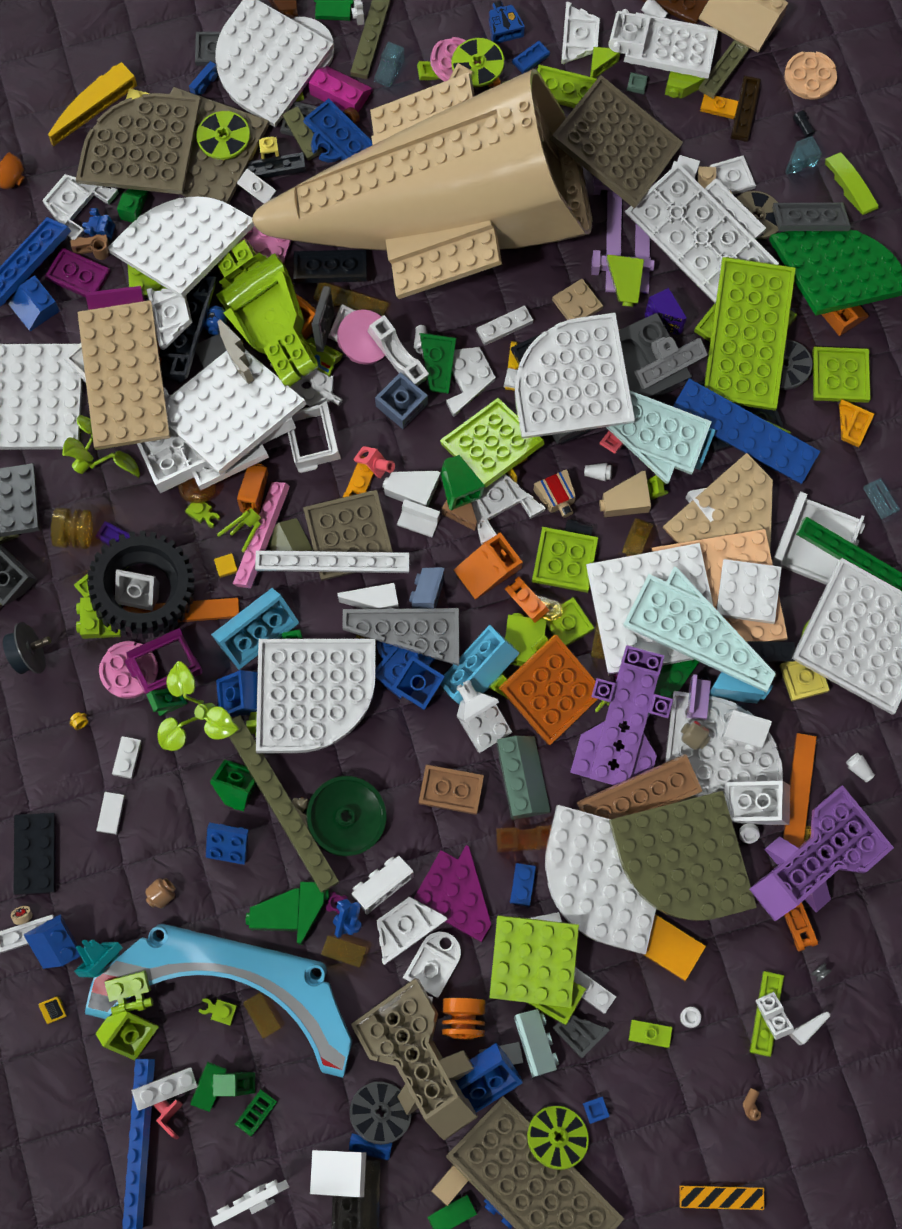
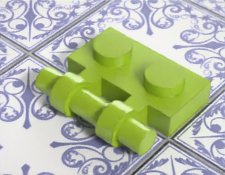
M146 970L108 979L104 982L109 1002L118 1001V1006L111 1007L112 1015L137 1009L141 1011L145 1010L146 1007L153 1006V999H145L143 993L151 990ZM127 997H136L135 1002H126Z

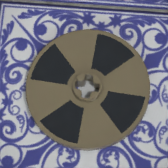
M760 191L744 192L737 197L766 227V231L757 239L770 238V235L776 234L779 231L772 209L773 203L778 202L773 197Z

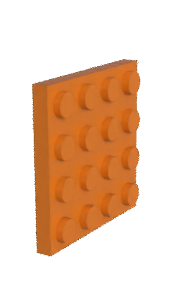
M553 635L499 687L548 745H551L598 700L591 697L596 681L557 635Z

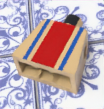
M567 469L534 483L533 490L550 513L560 510L563 518L573 514L570 505L575 502V493Z

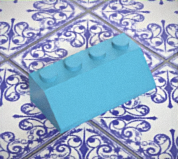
M271 588L211 635L239 670L258 655L259 639H279L282 637V633L290 631L299 624V621L282 596Z
M489 625L461 655L459 666L453 664L444 674L445 678L440 685L460 705L463 697L457 690L458 685L461 684L463 686V682L470 680L475 691L484 693L489 689V685L502 675L503 671L520 653L498 631Z

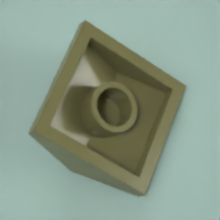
M297 518L275 525L268 542L271 551H313Z

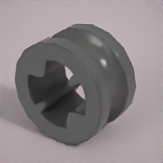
M823 963L811 973L812 976L817 977V982L832 971L826 968V963Z

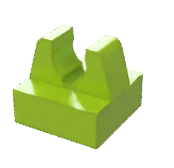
M657 475L647 480L651 500L668 494V491L664 490L666 483Z

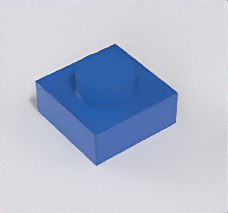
M603 1097L583 1103L589 1124L610 1117Z

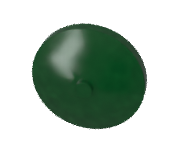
M341 776L328 780L314 792L308 803L306 821L310 834L322 849L337 856H354L367 851L379 840L386 824V808L381 795L370 783L357 777Z

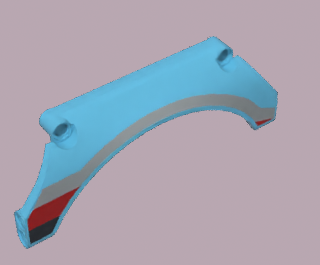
M159 924L150 931L148 939L143 937L139 939L115 961L110 963L99 977L93 978L85 1014L106 1019L112 1014L111 1007L118 1006L117 1000L109 1002L104 982L108 979L146 970L149 985L167 979L191 975L217 976L247 984L272 998L297 1022L314 1050L322 1073L344 1078L353 1039H351L341 1016L330 983L324 982L327 967L322 962L171 925ZM157 930L163 931L164 939L157 937ZM312 969H320L322 972V976H314L312 973Z

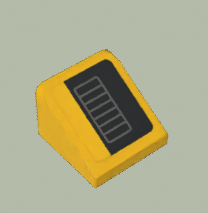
M58 996L38 1004L47 1024L67 1017L61 998Z

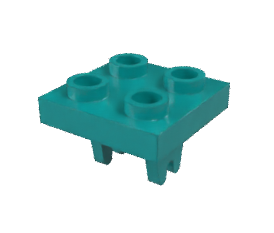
M82 940L84 948L77 946L76 949L84 962L74 972L79 977H99L105 971L104 967L119 957V952L123 947L119 942H102L99 944L95 940H90L89 942Z

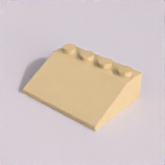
M709 0L699 16V20L750 49L759 52L784 17L788 2L785 0Z

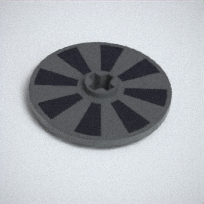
M786 339L783 363H788L787 367L785 365L782 366L781 390L793 389L802 385L809 378L812 370V358L808 350L800 343Z
M372 1082L356 1092L350 1104L349 1114L353 1128L364 1140L373 1144L384 1145L393 1143L404 1135L410 1125L411 1114H406L397 1097L401 1092L399 1088L386 1082ZM378 1109H381V1112H385L383 1117H380V1114H376Z

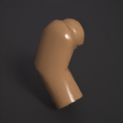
M750 1088L743 1102V1108L750 1120L757 1121L761 1118V1112L758 1111L755 1102L760 1093Z

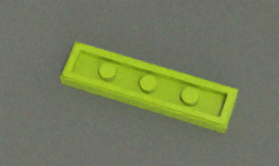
M763 971L759 998L774 992L780 1001L784 975ZM757 1006L749 1053L771 1057L774 1036Z

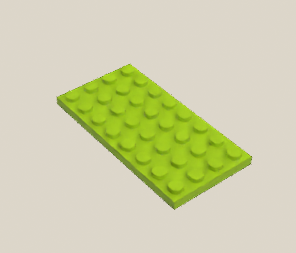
M722 257L704 387L736 405L776 411L796 268Z

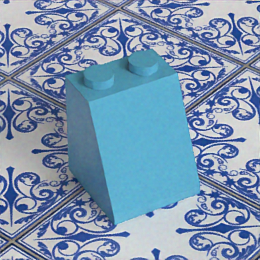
M721 672L711 688L709 696L757 704L760 699L764 700L773 685H770L766 693Z

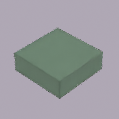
M631 73L627 91L644 94L648 76Z

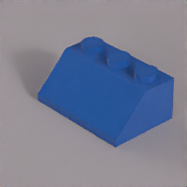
M497 1043L470 1059L474 1069L461 1079L455 1080L465 1098L469 1099L476 1113L523 1083L509 1057Z

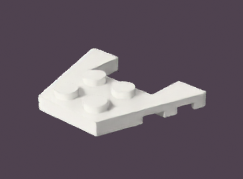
M65 174L42 201L57 222L69 227L71 232L68 234V237L71 240L82 237L85 232L82 227L72 220L90 199L96 196L109 205L119 193L116 188L112 187L110 189L104 186L77 184L76 177Z
M480 347L454 350L452 374L462 393L446 400L452 416H456L462 408L470 404L472 399L477 395L479 396L495 381L496 377Z
M506 474L484 488L480 499L471 502L477 520V530L481 545L497 535L488 521L491 518L519 503L522 504L530 519L546 509L541 503L539 504L534 500L533 496L522 490Z

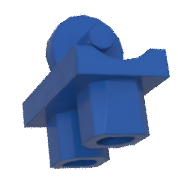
M348 899L338 901L337 909L340 913L333 920V924L336 926L335 936L337 938L347 933L353 935L361 930V922L358 920L361 908L359 902L351 903Z

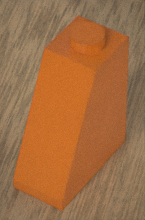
M256 463L246 469L237 496V502L242 513L251 508L258 515L260 514L268 477L267 467L262 464Z

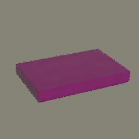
M61 248L46 273L45 279L86 298V292L100 291L111 271L110 268L65 248Z

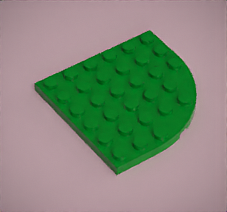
M851 229L849 231H785L770 235L769 241L783 264L787 267L796 268L794 281L815 316L902 296V265L885 246L859 231Z

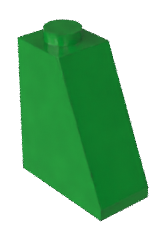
M460 455L447 458L443 463L441 477L448 507L452 511L480 499L485 485Z
M295 888L250 907V913H246V925H249L250 930L298 931L300 889Z

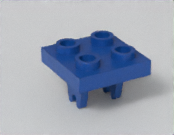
M209 822L207 827L206 858L245 865L249 830Z

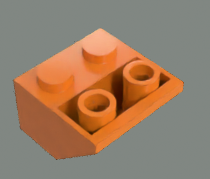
M860 305L821 314L839 336L869 317Z

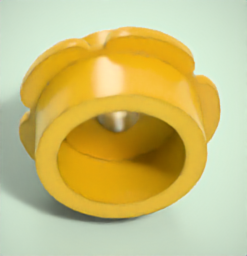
M80 712L75 713L70 718L69 725L73 726L75 730L82 729L88 724L87 715Z

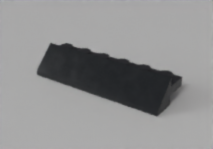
M205 276L186 295L192 323L166 349L160 350L162 379L174 380L180 384L188 377L217 277Z

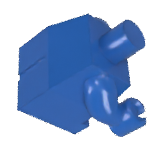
M91 208L90 210L92 211L89 213L94 216L90 217L88 222H83L82 228L84 232L90 237L98 234L107 235L108 240H111L116 224L109 215L101 216L98 208Z

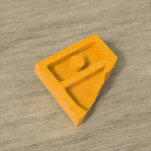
M841 399L839 403L841 440L859 448L874 413Z

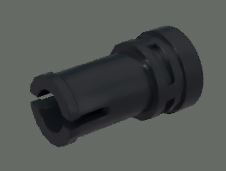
M806 111L797 112L793 116V120L802 130L804 137L809 138L813 136L815 130H813Z
M568 518L564 531L591 536L593 526Z

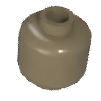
M693 721L691 724L687 722L680 731L683 733L681 736L682 742L693 750L699 748L702 750L711 738L709 736V729L698 721Z

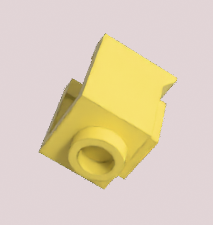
M276 137L259 139L262 159H265L266 153L275 152L276 157L279 156Z

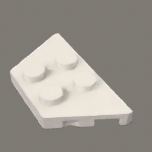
M566 2L561 64L593 54V47H598L600 18L593 14H588L583 9L578 10L572 7L570 2Z
M149 288L147 289V294L153 306L159 347L164 350L192 323L186 296L182 298L169 289L154 291Z
M411 897L405 899L377 920L380 935L379 942L383 957L382 963L384 965L389 963L447 921L448 918Z

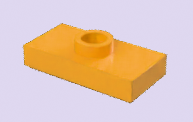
M704 94L700 112L734 119L739 101L715 96L712 99Z

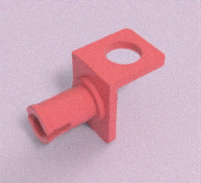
M363 446L354 458L355 462L367 465L377 478H381L385 472L391 473L395 469V463L386 460L378 449ZM365 452H369L365 458L361 459Z
M166 1100L154 1104L153 1106L161 1113V1116L156 1121L172 1138L178 1139L179 1136L166 1123L183 1104L178 1100H175L171 1105Z

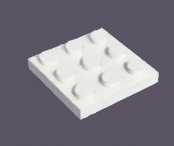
M723 559L717 611L726 618L774 624L781 567Z

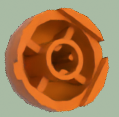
M10 152L0 162V188L11 189L16 184L20 186L25 178L22 175L24 168L21 160Z

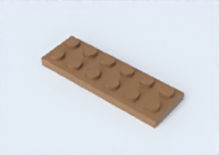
M684 754L582 799L577 804L582 812L607 819H615L677 803L702 792V788L687 755Z

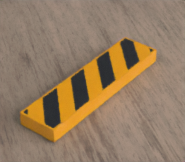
M679 1186V1208L764 1210V1188Z

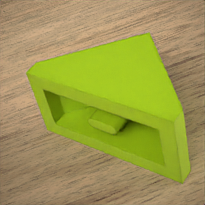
M593 47L590 77H598L619 62L620 53L614 52L610 48Z

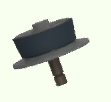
M24 622L17 623L14 633L6 634L3 637V649L9 664L19 674H24L29 670L37 674L44 671L46 660L42 647L51 644V638L47 636L39 640L34 630Z

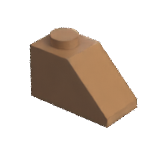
M446 500L442 507V515L475 531L477 520L472 504L468 503L451 511Z

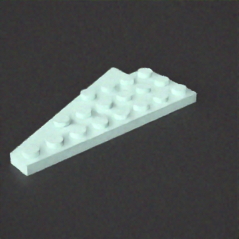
M630 391L635 422L608 426L606 428L664 483H669L674 468L692 475L712 421Z
M674 566L667 582L648 574L623 627L767 693L776 673L682 572Z

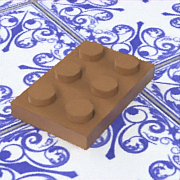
M426 765L419 804L477 815L484 775Z

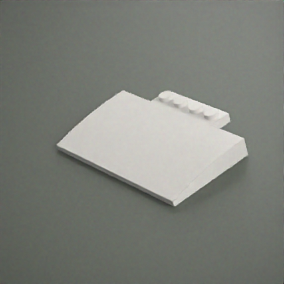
M679 163L647 191L635 209L630 206L625 211L714 303H716L722 257L779 265L756 241L766 231V227L717 178L704 189Z
M292 417L289 418L222 475L218 474L170 428V438L137 443L160 493L193 477L200 490H203L269 458L263 444L295 429L296 426Z

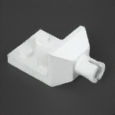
M470 680L463 682V686L461 684L457 686V690L463 697L459 705L457 717L477 752L481 753L497 743V739H502L512 733L496 705L499 703L498 699L475 691Z

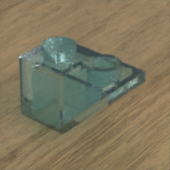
M813 136L796 142L785 171L786 174L797 173L803 168L813 167L819 162L822 152Z

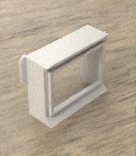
M327 401L320 405L300 409L292 416L293 422L322 416L329 450L300 457L294 429L289 431L288 436L293 459L299 473L316 470L319 464L341 459Z

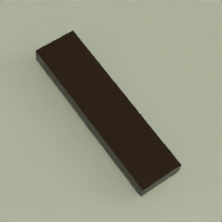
M745 75L743 77L730 139L748 142L761 82L759 78Z

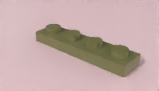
M734 40L711 70L709 78H705L699 91L714 99L746 56L749 47Z

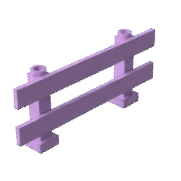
M594 176L593 195H600L601 190H608L606 256H621L622 198ZM635 223V257L631 258L644 259L639 293L649 294V272L654 270V260L650 258V237ZM593 250L591 275H599V270L606 271L605 292H615L606 256H600L599 250Z

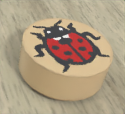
M28 906L18 907L11 913V919L16 925L25 924L32 918V912Z

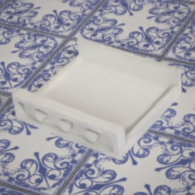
M800 491L772 564L827 585L839 560L796 535L803 518L808 517L857 546L859 540L856 538L858 533L861 534L863 532L865 523L862 522L865 516L862 515L860 519L806 499L807 494Z

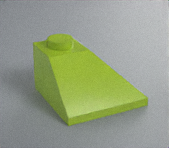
M124 1011L107 1017L96 1032V1036L103 1047L135 1060L158 1029V1025Z

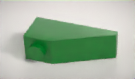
M300 882L298 945H303L325 906V900H329V889L321 893L315 882Z

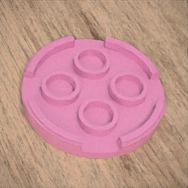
M452 37V39L440 40L431 52V67L435 74L444 82L448 81L453 73L452 56L456 48L466 41L462 38Z
M369 310L351 312L342 320L338 327V345L350 360L363 365L374 364L385 356L367 332L369 325L381 318L377 313Z
M123 641L110 647L99 665V675L103 685L111 694L126 699L136 698L144 694L137 678L131 677L125 665V660L127 659L126 652L143 644L135 641ZM150 652L135 659L148 685L154 683L158 675L157 660L154 654Z

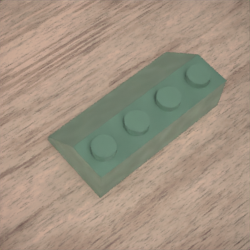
M513 736L497 739L496 746L511 819L516 820L550 813L535 736Z

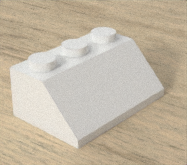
M400 856L388 859L384 863L385 867L380 871L376 869L368 876L370 878L365 883L360 882L353 888L354 892L351 894L359 902L366 914H369L414 878V871Z

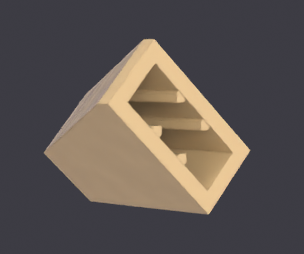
M641 471L603 493L602 500H599L600 511L604 512V517L648 513L650 511L651 503L646 471Z

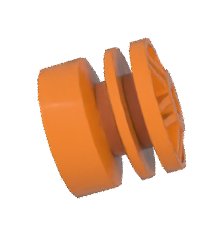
M472 998L443 999V1013L452 1015V1019L442 1021V1025H451V1029H442V1035L454 1039H473L485 1036L484 1030H476V1026H485V1022L476 1020V1016L485 1014V1000Z

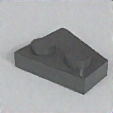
M573 1015L567 1026L558 1022L553 1027L554 1031L581 1059L610 1031L606 1027Z

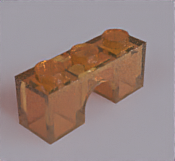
M552 825L536 826V828L519 830L517 828L496 829L497 852L547 849Z

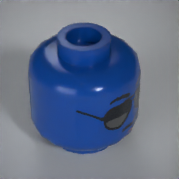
M211 306L208 309L203 327L209 334L218 335L220 333L217 322L220 319L227 325L228 318L224 315L225 311L222 307Z

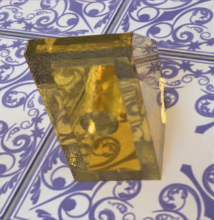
M635 518L622 553H625L627 556L642 554L653 525Z

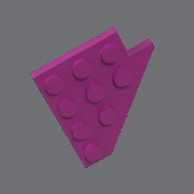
M465 846L459 859L440 850L413 899L446 916L448 920L445 923L482 942L491 926V921L469 846Z

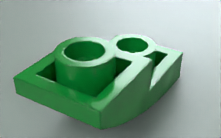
M207 1062L190 1105L210 1112L216 1096H213L212 1090L213 1075L226 1073V1068Z
M466 1195L427 1218L433 1229H453L457 1225L476 1216L477 1213Z

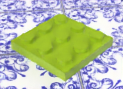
M814 347L812 350L813 400L841 401L842 399L847 402L869 403V349Z
M542 527L532 582L588 593L590 583L586 564L594 563L598 537Z

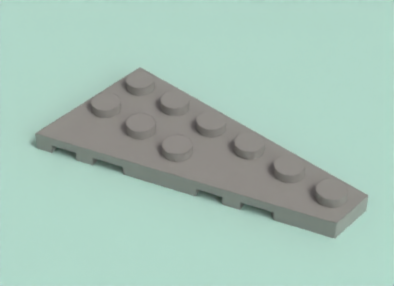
M459 608L343 609V630L459 666Z

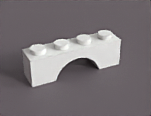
M385 315L369 325L367 332L397 372H401L416 386L423 383L429 373L418 359L413 358L406 351L396 334L395 328Z

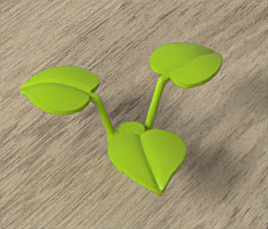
M79 415L77 417L78 426L84 432L91 434V438L85 448L75 438L68 437L65 440L62 455L76 459L72 463V468L77 473L84 474L89 467L93 469L101 462L113 458V461L119 467L139 478L140 473L135 460L122 451L111 453L93 463L94 458L88 452L93 442L91 419Z
M176 662L168 674L167 688L172 695L176 697L183 695L185 699L197 703L198 706L195 708V717L178 724L177 720L171 717L165 719L160 724L158 729V742L160 746L170 751L181 749L186 743V732L181 727L199 719L207 721L204 725V731L212 739H224L237 732L239 728L223 707L215 706L213 703L204 704L203 700H197L187 695L194 693L196 687L195 679L183 662Z

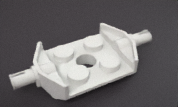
M317 369L305 377L301 375L302 379L290 387L305 400L306 405L309 407L323 404L325 401H331L340 406L343 400L333 393V376L329 377ZM304 382H310L312 386L308 389H304L302 387V384Z

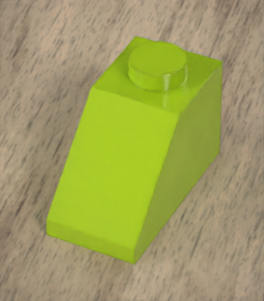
M670 71L665 95L682 99L699 90L705 78Z

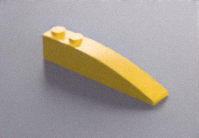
M122 62L113 66L104 75L99 76L96 81L81 92L66 108L48 133L53 146L128 93L129 89H134L137 86L135 76Z

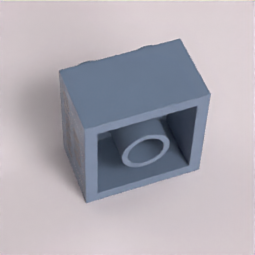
M400 372L375 397V404L379 410L400 428L404 429L428 405V395Z

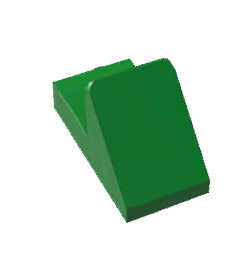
M168 688L150 691L146 694L153 712H158L159 716L187 704L183 695L176 697L169 692Z

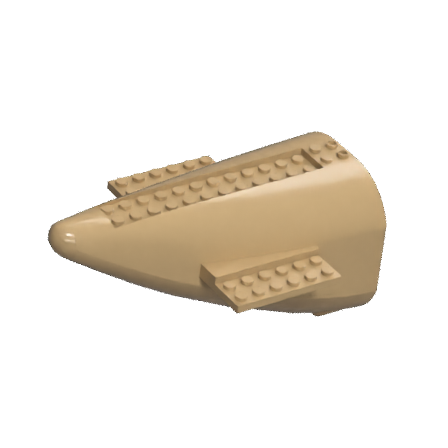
M536 69L525 72L474 96L472 77L469 73L371 109L374 133L371 136L372 146L264 203L255 211L252 217L254 226L264 235L273 238L344 248L387 251L388 261L392 264L395 293L398 299L501 265V249H517L560 242L590 234L593 222L583 167L549 140L566 119V116Z

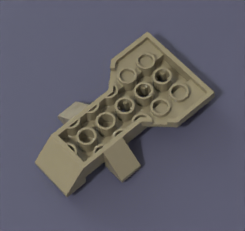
M415 978L353 1022L351 1026L370 1060L394 1065L398 1069L405 1085L397 1097L406 1114L410 1115L419 1108L425 1121L443 1140H446L478 1118L469 1099L464 1097L455 1081L471 1072L474 1067L465 1051L442 1058L433 1041L438 1012L420 980ZM395 1016H398L397 1023H394V1021L396 1020ZM405 1033L408 1034L406 1041L403 1040L405 1038ZM414 1051L418 1052L416 1059L413 1058L415 1056Z

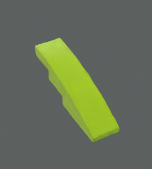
M841 152L825 159V165L835 174L834 180L844 189V196L862 215L878 209V204L869 188Z

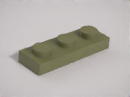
M298 106L282 114L307 161L323 153L322 148L319 147L317 153L313 154L311 141L314 134L303 122L304 116Z

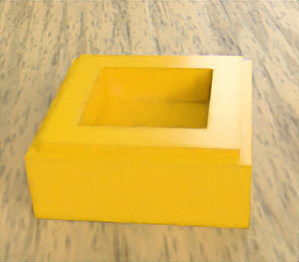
M232 553L214 559L220 578L237 573Z

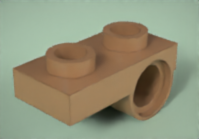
M98 234L93 237H79L75 240H70L73 252L78 255L93 252L96 259L104 260L110 254L108 250L110 244L107 235Z

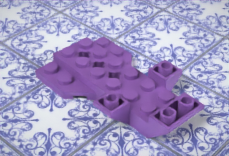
M626 645L616 682L613 683L596 678L591 697L610 702L605 721L580 735L570 773L616 785L654 768L657 755L643 731L648 713L668 718L673 699L654 694L664 655ZM623 721H627V725L630 726L629 730L625 729V732H621V728L618 727L619 723H623ZM622 740L624 748H620V751H616V747L613 746L614 742ZM612 759H616V763L619 764V767H615V770H611V766L608 765V762L612 761Z
M842 785L812 810L811 837L799 848L780 836L765 848V851L778 866L762 877L749 890L774 921L794 909L803 900H806L812 909L818 912L831 900L826 880L836 871L866 873L894 847ZM849 827L853 828L852 833L849 831ZM835 839H839V845L836 844ZM821 851H825V857L822 856Z

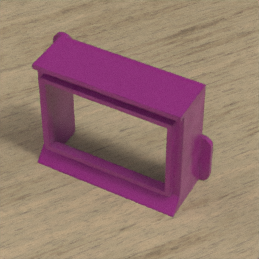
M180 628L126 652L127 659L125 660V665L131 677L137 678L146 698V694L150 691L167 689V677L148 685L135 659L174 641L179 640L191 664L188 668L192 675L196 677L202 674V668L197 658L193 656Z

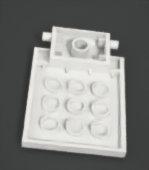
M627 9L616 13L609 40V48L614 52L625 54L624 62L708 79L718 30L712 27L637 12L632 14Z

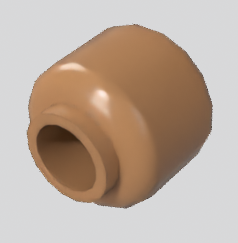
M167 878L156 879L145 891L147 896L146 902L153 908L155 906L164 908L175 897V886Z

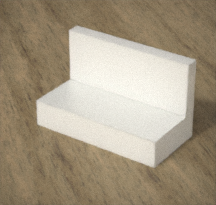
M404 499L402 513L397 526L432 538L440 519V511Z

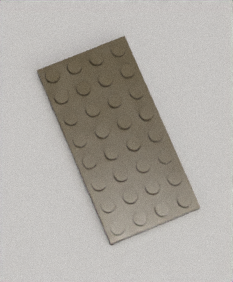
M504 1096L446 1155V1158L515 1229H616L624 1220L574 1167L565 1170H555L544 1166L534 1157L527 1139L530 1123Z

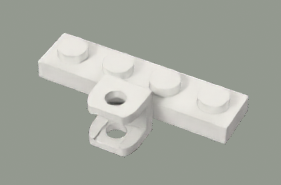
M276 1179L243 1194V1197L233 1202V1207L230 1208L229 1205H226L217 1210L218 1215L211 1218L213 1225L216 1226L247 1209H250L251 1214H254L275 1203L274 1199L268 1200V1198L288 1189L287 1181L284 1180L278 1183Z

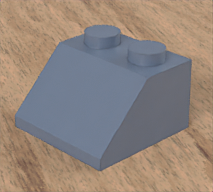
M422 568L421 574L417 573L415 579L416 591L411 592L409 602H412V609L436 608L444 583L445 568Z

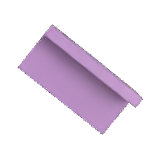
M694 674L690 680L686 718L706 720L711 681L697 679V675Z

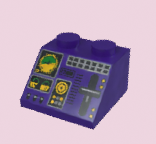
M667 288L650 296L645 318L657 313L667 332L676 335L682 334L686 316L670 289Z

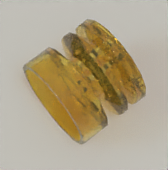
M55 508L51 523L52 545L59 548H68L72 541L74 549H78L79 546L81 549H88L93 534L91 511L76 509L72 517L70 508Z

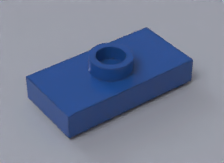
M537 41L515 57L512 63L523 74L549 57L550 51L540 41Z
M352 1133L349 1151L363 1152L368 1156L389 1160L392 1143L384 1145L373 1144L364 1140L361 1136Z

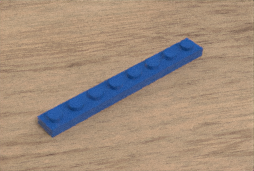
M135 1059L133 1089L154 1081L155 1059ZM134 1097L132 1098L129 1150L127 1155L123 1229H143L152 1106L138 1110Z

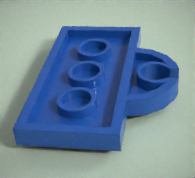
M329 98L303 120L314 132L311 141L313 154L317 153L319 147H324L327 150L326 153H321L319 156L321 161L328 163L336 162L340 159L343 161L372 146V140Z
M377 641V650L383 660L375 668V679L399 699H402V696L391 688L411 656L428 666L435 659Z

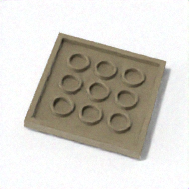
M377 490L303 507L314 551L393 553ZM319 572L321 581L357 573Z

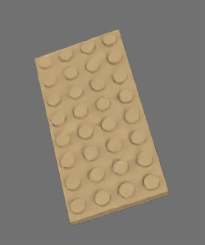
M151 300L77 312L95 450L170 438Z

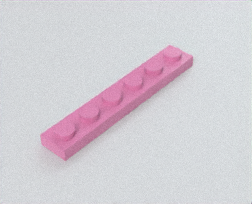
M271 483L259 514L261 525L256 530L243 555L233 582L237 587H252L257 574L255 570L256 551H265L290 487L287 483Z

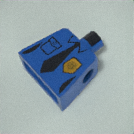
M502 1L494 2L492 5L493 10L489 11L491 41L498 44L524 37L525 26L512 5L503 6Z

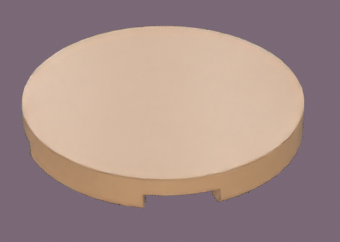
M802 51L788 61L784 78L786 85L795 95L804 99L814 100L825 97L833 90L837 81V71L834 62L825 54L817 51L816 53Z

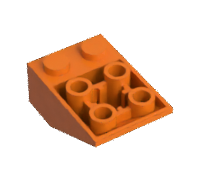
M500 532L481 545L453 571L476 600L521 570L523 562Z

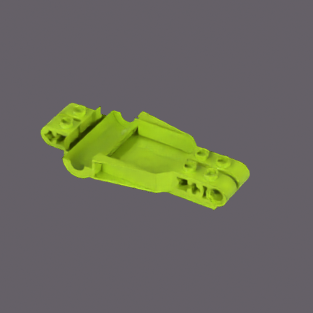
M244 239L232 248L233 253L229 251L217 263L224 278L219 281L222 284L223 290L216 296L226 309L224 315L254 349L267 355L281 382L285 386L291 387L302 379L301 375L305 377L318 368V362L301 333L304 318L286 267L275 253L269 257L263 256L260 252L256 254L252 245L247 239Z

